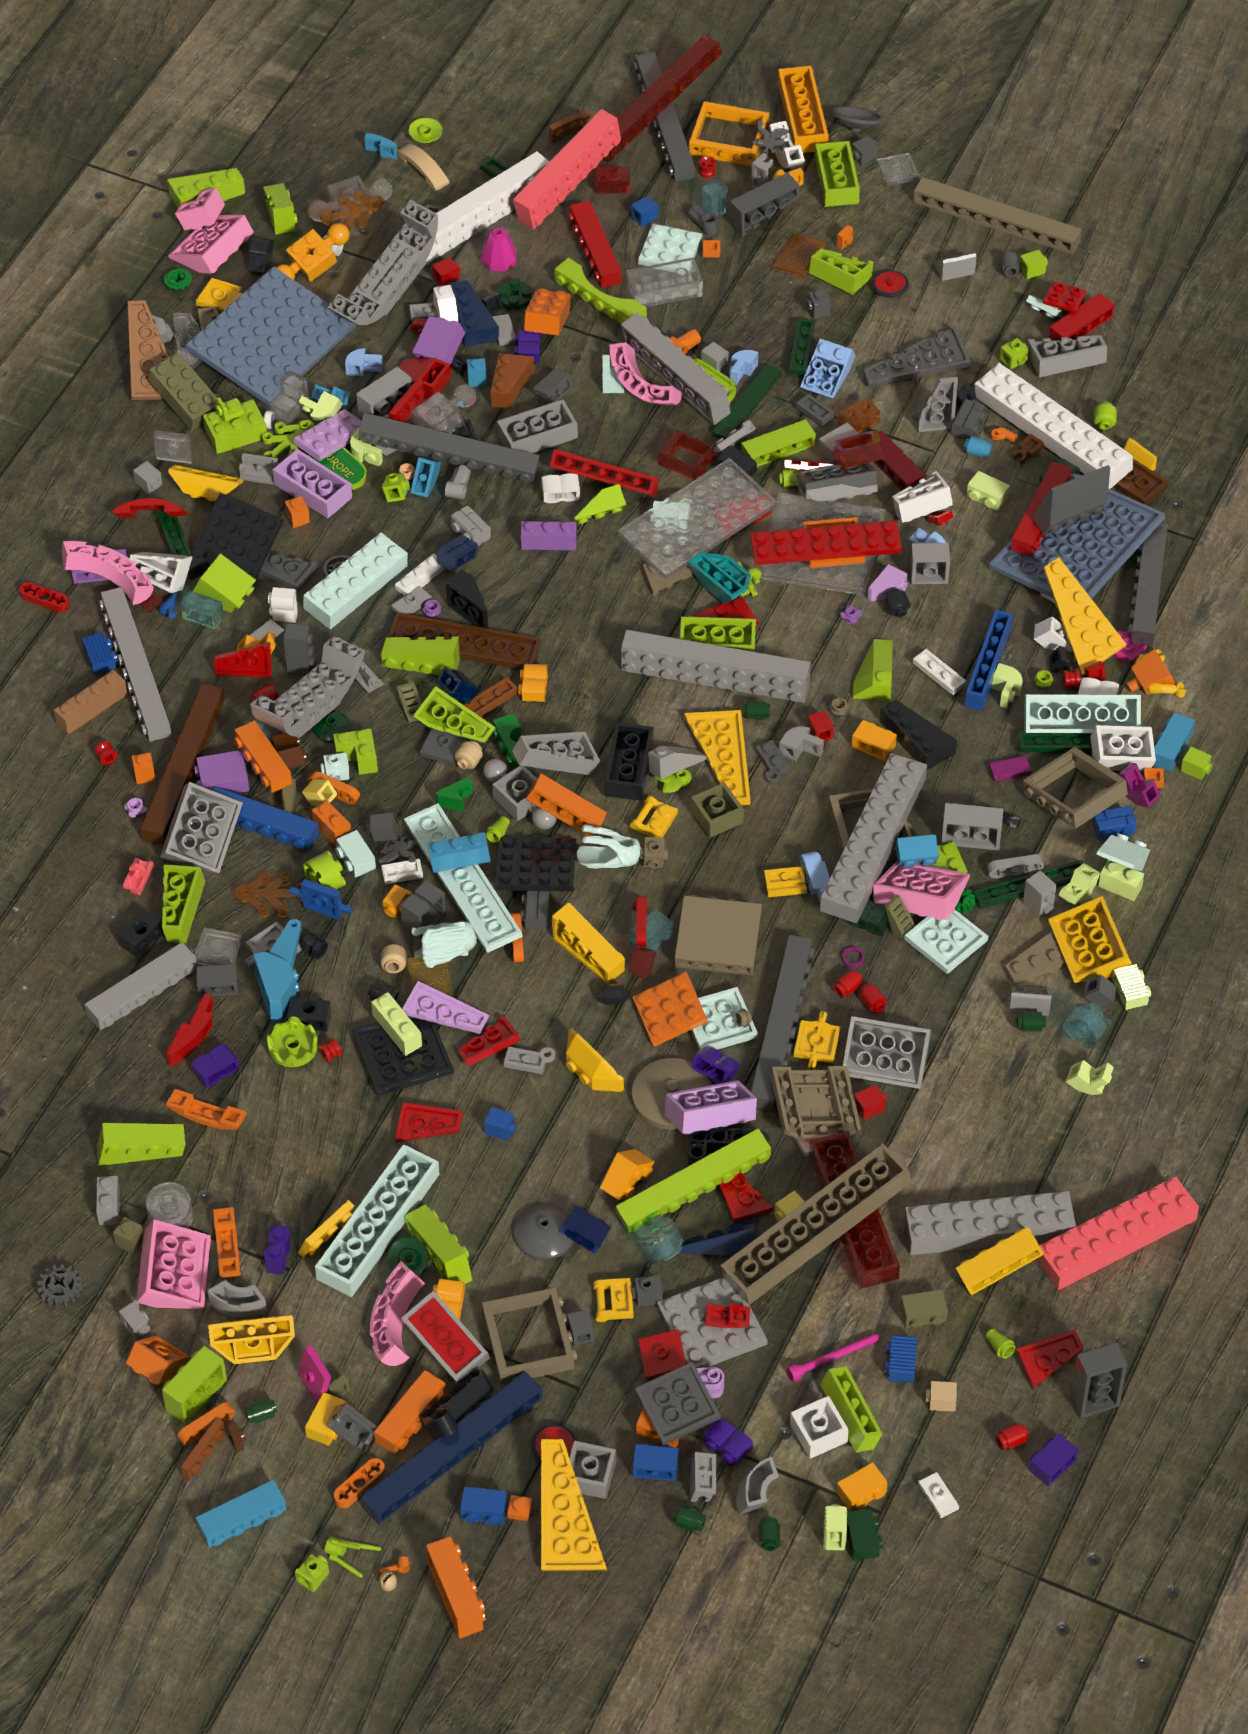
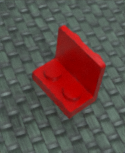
M1053 281L1043 299V304L1077 312L1079 306L1085 303L1087 290Z

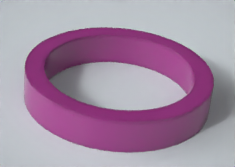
M856 947L847 948L842 954L843 963L852 968L861 966L864 962L863 951ZM855 951L861 954L862 959L858 963H849L846 961L845 955L848 952Z

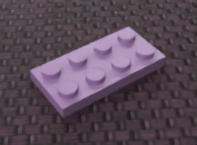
M343 409L295 437L294 444L318 461H321L348 445L352 435L360 428L362 420L346 409Z

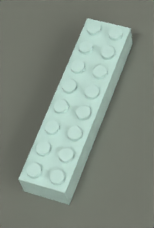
M403 1144L316 1264V1280L352 1298L405 1224L404 1215L415 1210L439 1176L438 1161Z

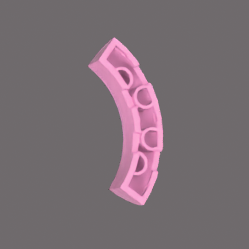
M626 342L609 345L611 363L615 368L618 379L628 391L636 397L654 404L677 405L680 402L682 392L675 387L652 385L643 378L637 367L634 348Z
M63 541L62 560L65 570L92 572L111 580L123 588L132 605L139 604L151 596L153 592L151 581L144 572L142 573L136 567L135 562L128 557L102 545L95 547L86 545V542Z
M402 1261L387 1278L386 1283L388 1285L384 1289L383 1294L378 1295L370 1321V1335L373 1338L374 1344L372 1346L380 1361L388 1366H397L409 1359L402 1344L403 1321L401 1318L406 1314L417 1292L425 1284Z

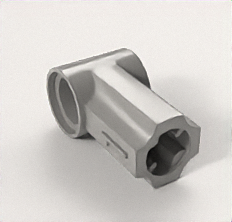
M464 465L455 468L451 481L448 480L446 483L445 497L460 500L465 498L471 470Z

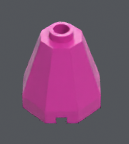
M494 228L489 232L483 246L481 263L483 265L486 264L487 269L490 271L505 272L509 266L512 265L514 267L516 265L517 249L509 234L503 228Z

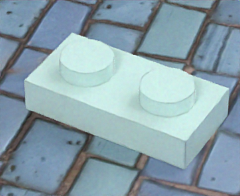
M1029 295L1026 301L1031 304V308L1038 311L1042 309L1046 311L1045 315L1054 319L1056 316L1062 318L1065 312L1057 307L1043 304V300L1036 296Z

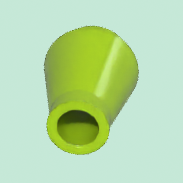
M501 816L499 820L487 828L486 838L491 843H499L501 838H504L507 827L510 824L509 819Z
M994 1328L987 1332L986 1338L999 1357L1005 1359L1015 1352L1016 1347L1011 1339Z

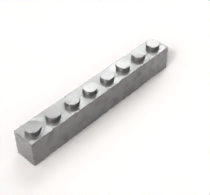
M1160 523L1139 546L1138 553H1142V555H1138L1137 566L1140 569H1136L1135 580H1138V583L1134 582L1133 594L1137 595L1132 598L1131 607L1135 608V610H1131L1130 621H1133V624H1129L1128 635H1131L1130 643L1134 641L1136 644L1153 646L1168 524Z

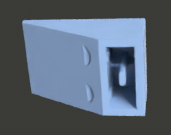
M820 339L800 388L833 399L851 369L856 357L854 351Z

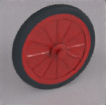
M893 270L880 272L872 280L873 290L883 297L900 296L906 292L909 286L907 277Z
M551 1424L542 1427L536 1432L532 1440V1450L537 1459L541 1461V1440L563 1439L570 1458L574 1441L577 1440L574 1433L567 1427Z

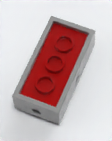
M434 1290L401 1318L405 1326L457 1385L490 1359L488 1352Z

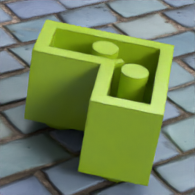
M371 729L333 734L336 754L346 753L348 761L356 760L359 775L378 772Z

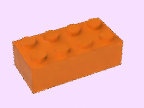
M450 1536L426 1545L428 1567L458 1638L460 1639L484 1630L483 1621H486L483 1611H485L482 1599H477L476 1585L473 1579L469 1580V1569L466 1562L461 1561V1550L458 1543L454 1544Z

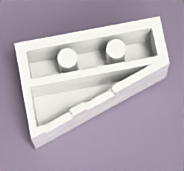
M937 471L932 473L931 478L927 480L921 479L917 486L913 488L909 486L892 496L896 515L902 523L912 521L920 516H927L932 512L944 510L953 505L950 487Z
M139 552L130 555V559L135 562L136 567L147 575L153 585L170 593L183 590L193 556Z

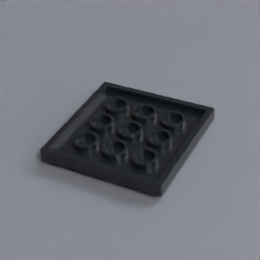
M220 493L191 554H195L197 558L204 557L208 568L219 554H222L256 580L284 520Z
M510 836L501 838L498 843L495 890L573 892L576 838Z
M408 1016L421 1032L422 1047L406 1056L379 1022L352 1029L353 1037L377 1097L454 1073L434 1022Z

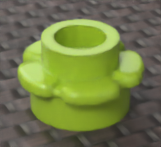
M1042 670L1037 673L1034 680L1037 686L1045 688L1051 686L1053 677L1050 672Z

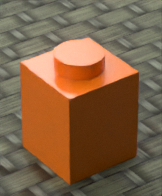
M302 496L285 501L286 517L293 528L310 523L309 508Z
M151 752L133 755L132 761L136 783L143 784L156 781Z

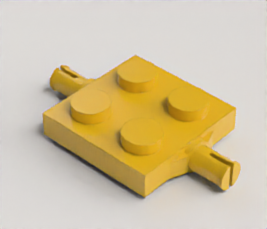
M823 1011L819 1012L818 1021L801 1020L794 1057L809 1060L807 1070H811V1066L812 1070H816L817 1062L834 1063L841 1027L826 1023L827 1013L824 1012L823 1014Z

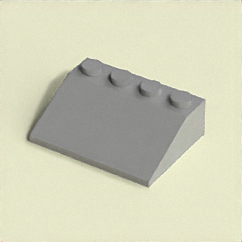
M187 783L183 787L160 857L179 865L201 867L204 871L219 874L243 803L194 783Z
M851 1016L843 1066H847L849 1077L921 1089L932 1032L930 1029Z

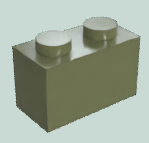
M943 1289L901 1296L900 1307L906 1328H918L922 1325H938L947 1322L948 1309Z

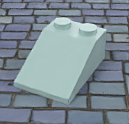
M1118 833L1117 836L1111 835L1096 855L1142 871L1150 849L1146 848L1147 844L1137 840L1134 844L1128 841L1129 837Z

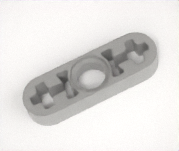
M1038 854L995 860L987 865L989 876L993 879L1036 873L1044 868L1042 857Z

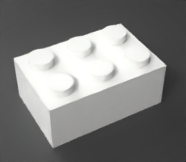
M1096 725L1090 736L1093 759L1110 770L1122 771L1130 763H1137L1139 770L1144 771V768H1152L1156 761L1152 727Z

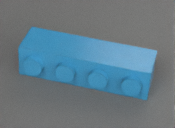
M271 1480L196 1517L197 1528L208 1548L218 1546L232 1536H239L245 1530L253 1526H259L271 1517L281 1515L287 1510L286 1503L275 1481Z

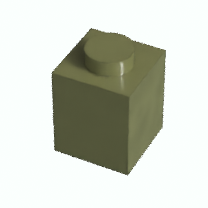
M125 1217L113 1232L116 1246L134 1254L143 1241L142 1225Z

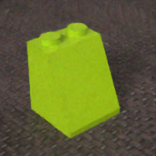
M219 554L200 578L191 595L232 613L235 608L239 609L245 602L244 596L249 597L255 589L253 584L256 580L222 554Z

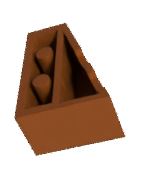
M499 353L491 388V407L510 408L519 395L522 386H525L527 379L535 371L533 356Z

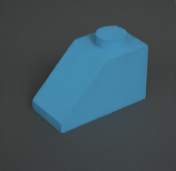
M485 358L467 359L469 387L487 386Z
M419 457L410 493L429 497L438 479L442 462Z

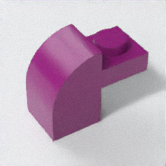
M1130 763L1119 773L1126 780L1128 792L1126 797L1136 805L1150 807L1161 797L1155 782L1143 779L1137 763Z

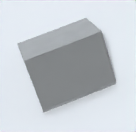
M976 253L934 260V265L941 280L945 281L975 274Z
M1011 985L1009 1012H1042V1015L1049 1016L1052 998L1051 989Z

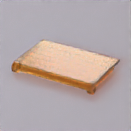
M795 233L772 265V268L798 275L799 278L803 279L810 269L811 256L820 249H823L827 243L824 240Z

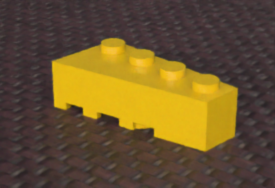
M567 903L552 915L553 939L607 984L625 971V958L623 955L617 952L570 903Z

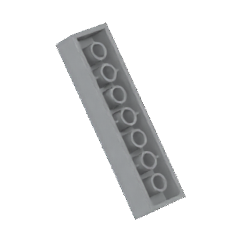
M636 313L621 324L624 341L635 349V355L669 386H673L682 392L681 396L713 425L731 413L727 389L723 385L720 386L712 375L709 376L702 366L696 365L689 355L686 356L679 346H675L671 342L669 337L662 335L660 330L656 326L653 327L646 317Z
M1069 1191L905 1207L904 1217L910 1255L990 1248L995 1246L998 1241L1013 1236L1019 1229L1027 1227L1031 1230L1037 1243H1042L1076 1227Z

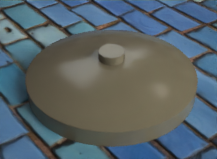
M666 1058L654 1061L645 1066L633 1082L632 1102L638 1115L650 1125L665 1130H678L665 1116L666 1094L711 1086L708 1075L696 1072L691 1067L692 1062L684 1059Z

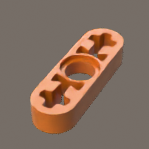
M314 771L308 778V783L313 779L328 780L337 792L335 798L348 804H355L360 797V793L356 788L321 772Z
M510 913L522 931L521 913ZM521 937L512 941L514 963L524 962L523 939Z
M229 1402L218 1405L181 1429L178 1433L179 1440L184 1446L193 1444L203 1437L216 1418L226 1423L234 1416L235 1410Z
M377 1458L370 1459L334 1491L335 1504L340 1508L350 1507L366 1490L382 1479L385 1475L383 1461ZM374 1467L376 1469L379 1467V1471L377 1472L374 1470L372 1472L371 1468ZM357 1479H363L366 1482L363 1487H356L353 1483ZM341 1494H342L343 1496H346V1495H347V1496H348V1499L342 1498V1499L340 1500V1495H341Z

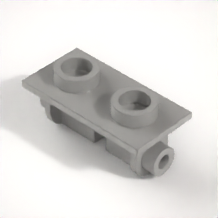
M362 661L355 680L370 693L384 685V683Z

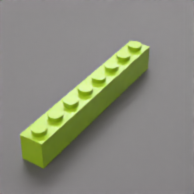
M758 1128L617 1205L616 1214L628 1233L638 1232L644 1228L645 1224L660 1220L664 1214L669 1211L674 1212L678 1210L680 1205L686 1202H693L698 1198V1195L713 1191L717 1185L722 1182L727 1183L740 1172L746 1173L753 1165L766 1162L771 1156V1147Z

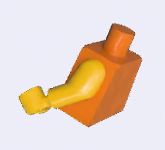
M1159 649L1141 654L1131 668L1135 678L1128 681L1127 685L1132 692L1142 687L1147 695L1168 693L1175 694V696L1181 698L1186 693V690H1183V683L1180 682L1177 686L1174 685L1175 681L1164 664L1165 655H1161Z

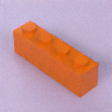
M255 720L235 729V745L238 749H242L244 758L247 762H251L254 773L260 775L261 782L265 788L268 787L271 793L292 784L290 770Z
M542 773L533 783L526 800L587 836H594L595 833L582 831V826L586 824L593 827H601L607 814L604 810Z
M424 1370L374 1431L375 1443L395 1455L400 1449L403 1450L407 1446L412 1434H416L420 1430L421 1423L423 1422L421 1415L447 1394L445 1382Z

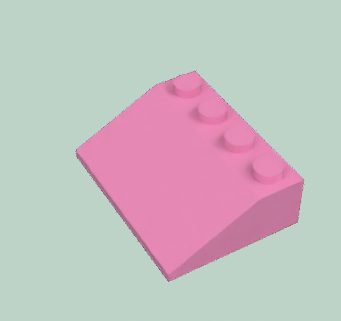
M218 215L213 225L208 227L201 226L195 229L168 256L170 259L199 273L212 274L217 271L222 263L228 260L232 253L239 249L238 247L249 239L253 230L245 215Z
M896 862L873 884L874 906L886 909L885 906L898 894L901 896L909 913H914L918 916L934 917L937 920H946L954 912L970 876L968 873L923 866L922 864H915L914 867L904 868L903 866H898Z
M153 1219L144 1230L137 1291L138 1303L155 1308L203 1309L211 1235Z

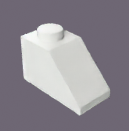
M451 285L433 288V303L438 316L450 322L452 320L459 322L455 296Z
M1050 617L1035 625L1034 640L1045 649L1055 650L1058 646L1066 648V651L1073 652L1063 625L1054 617Z

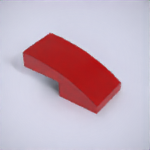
M707 1303L705 1307V1326L718 1328L749 1327L750 1307L732 1303L728 1307Z

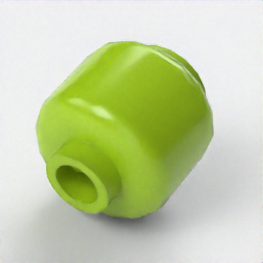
M1108 402L1097 405L1093 415L1094 425L1102 430H1108L1115 426L1117 422L1116 408Z

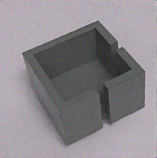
M427 880L422 885L417 886L414 890V895L412 894L405 898L401 903L403 929L411 933L413 927L436 925L446 916L444 892ZM423 934L418 935V936H415V937H417L418 939L421 940L422 937H423Z

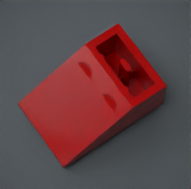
M436 358L404 359L398 367L411 377L412 385L416 380L422 381L425 391L424 398L433 402L451 379L450 364Z

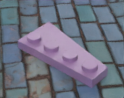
M420 981L416 983L402 1008L407 1016L478 1034L482 1032L490 1016Z

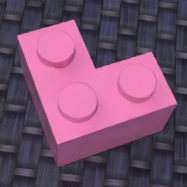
M212 188L201 191L196 201L181 204L175 214L184 230H195L201 226L208 227L213 225L225 204L217 189Z

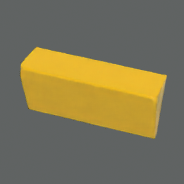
M1130 438L1124 450L1133 455V459L1154 471L1156 469L1157 457Z

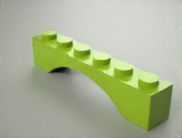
M567 258L555 268V282L562 285L571 293L590 303L597 310L604 312L611 319L622 324L636 313L647 318V307L636 300L613 297L597 290L586 279L582 266L572 259Z

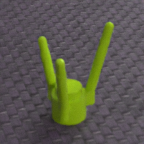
M332 1536L328 1538L325 1545V1553L330 1554V1560L336 1561L360 1578L363 1575L340 1559L339 1556H343L347 1548L381 1551V1547L345 1541Z

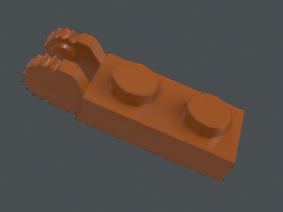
M584 110L574 113L550 125L549 140L553 143L583 128L590 121L591 112Z

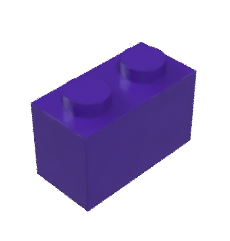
M1059 1433L1054 1439L1050 1438L1040 1452L1036 1451L1031 1456L1029 1471L1049 1487L1077 1460L1079 1449Z

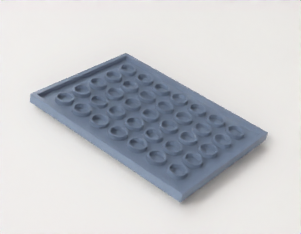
M273 267L188 342L186 350L266 405L271 406L356 327V323L329 309V303L276 267Z
M1077 474L1072 475L1074 476V479L1080 477ZM1108 489L1107 503L1103 508V512L1099 515H1091L1082 522L1077 521L1068 528H1060L1054 534H1046L1045 538H1041L1038 551H1034L1032 557L1012 551L1011 540L989 563V568L1054 598L1043 569L1059 557L1092 599L1165 519V513Z

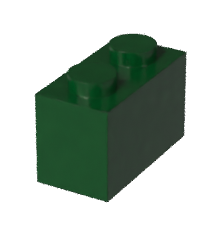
M872 1509L847 1512V1533L853 1561L879 1557L880 1549H883L881 1535L877 1536L876 1529H879L877 1516L873 1517Z

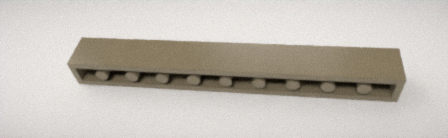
M922 177L914 190V203L1072 255L1081 242V228Z

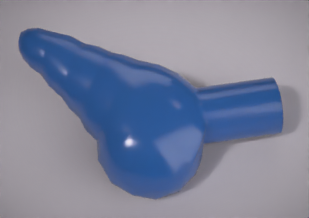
M177 592L172 593L159 606V612L162 615L168 614L170 619L176 617L174 609Z

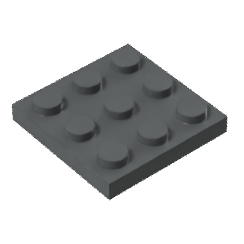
M693 1362L635 1388V1392L662 1445L668 1444L721 1419V1415Z

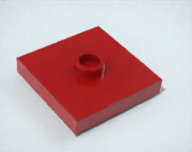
M679 1329L638 1340L645 1378L647 1380L658 1378L686 1365Z

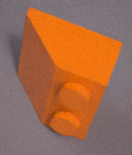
M157 1335L136 1341L126 1364L131 1366L134 1372L149 1378L148 1380L151 1383L160 1385L171 1380L177 1374L179 1368L189 1360L190 1356Z

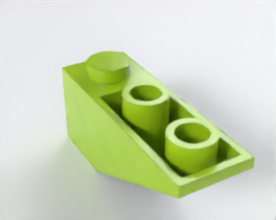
M620 484L602 489L571 522H578V525L588 522V519L592 517L600 519L605 517V513L612 512V514L621 512L626 502Z

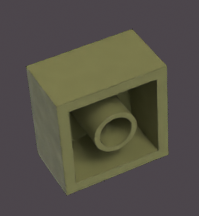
M725 782L691 797V812L709 838L743 823L744 809Z

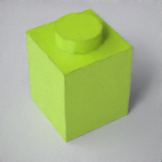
M1040 250L1020 255L1019 268L1026 279L1046 274L1048 261Z
M1190 747L1182 760L1181 772L1202 780L1204 775H1208L1212 769L1213 764L1210 763L1212 755Z

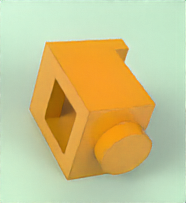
M395 884L383 900L384 913L389 917L398 918L401 914L402 901L411 896L412 892Z

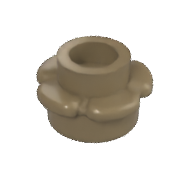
M836 698L830 704V709H832L831 712L835 715H844L847 713L849 706L845 699Z
M741 1008L734 1014L735 1023L738 1027L743 1026L746 1028L752 1021L750 1012L744 1008Z

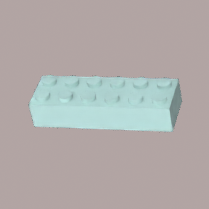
M379 533L304 595V609L327 628L332 629L406 568L408 553L383 533Z
M1024 695V733H1092L1096 725L1141 727V695Z

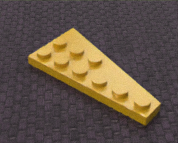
M1058 557L1045 566L1043 571L1049 588L1052 590L1055 605L1059 610L1060 619L1082 677L1085 675V667L1098 661H1106L1125 648L1127 644Z
M741 710L684 713V718L703 754L707 756V761L719 784L725 782L740 805H750Z
M563 1439L541 1440V1570H607Z

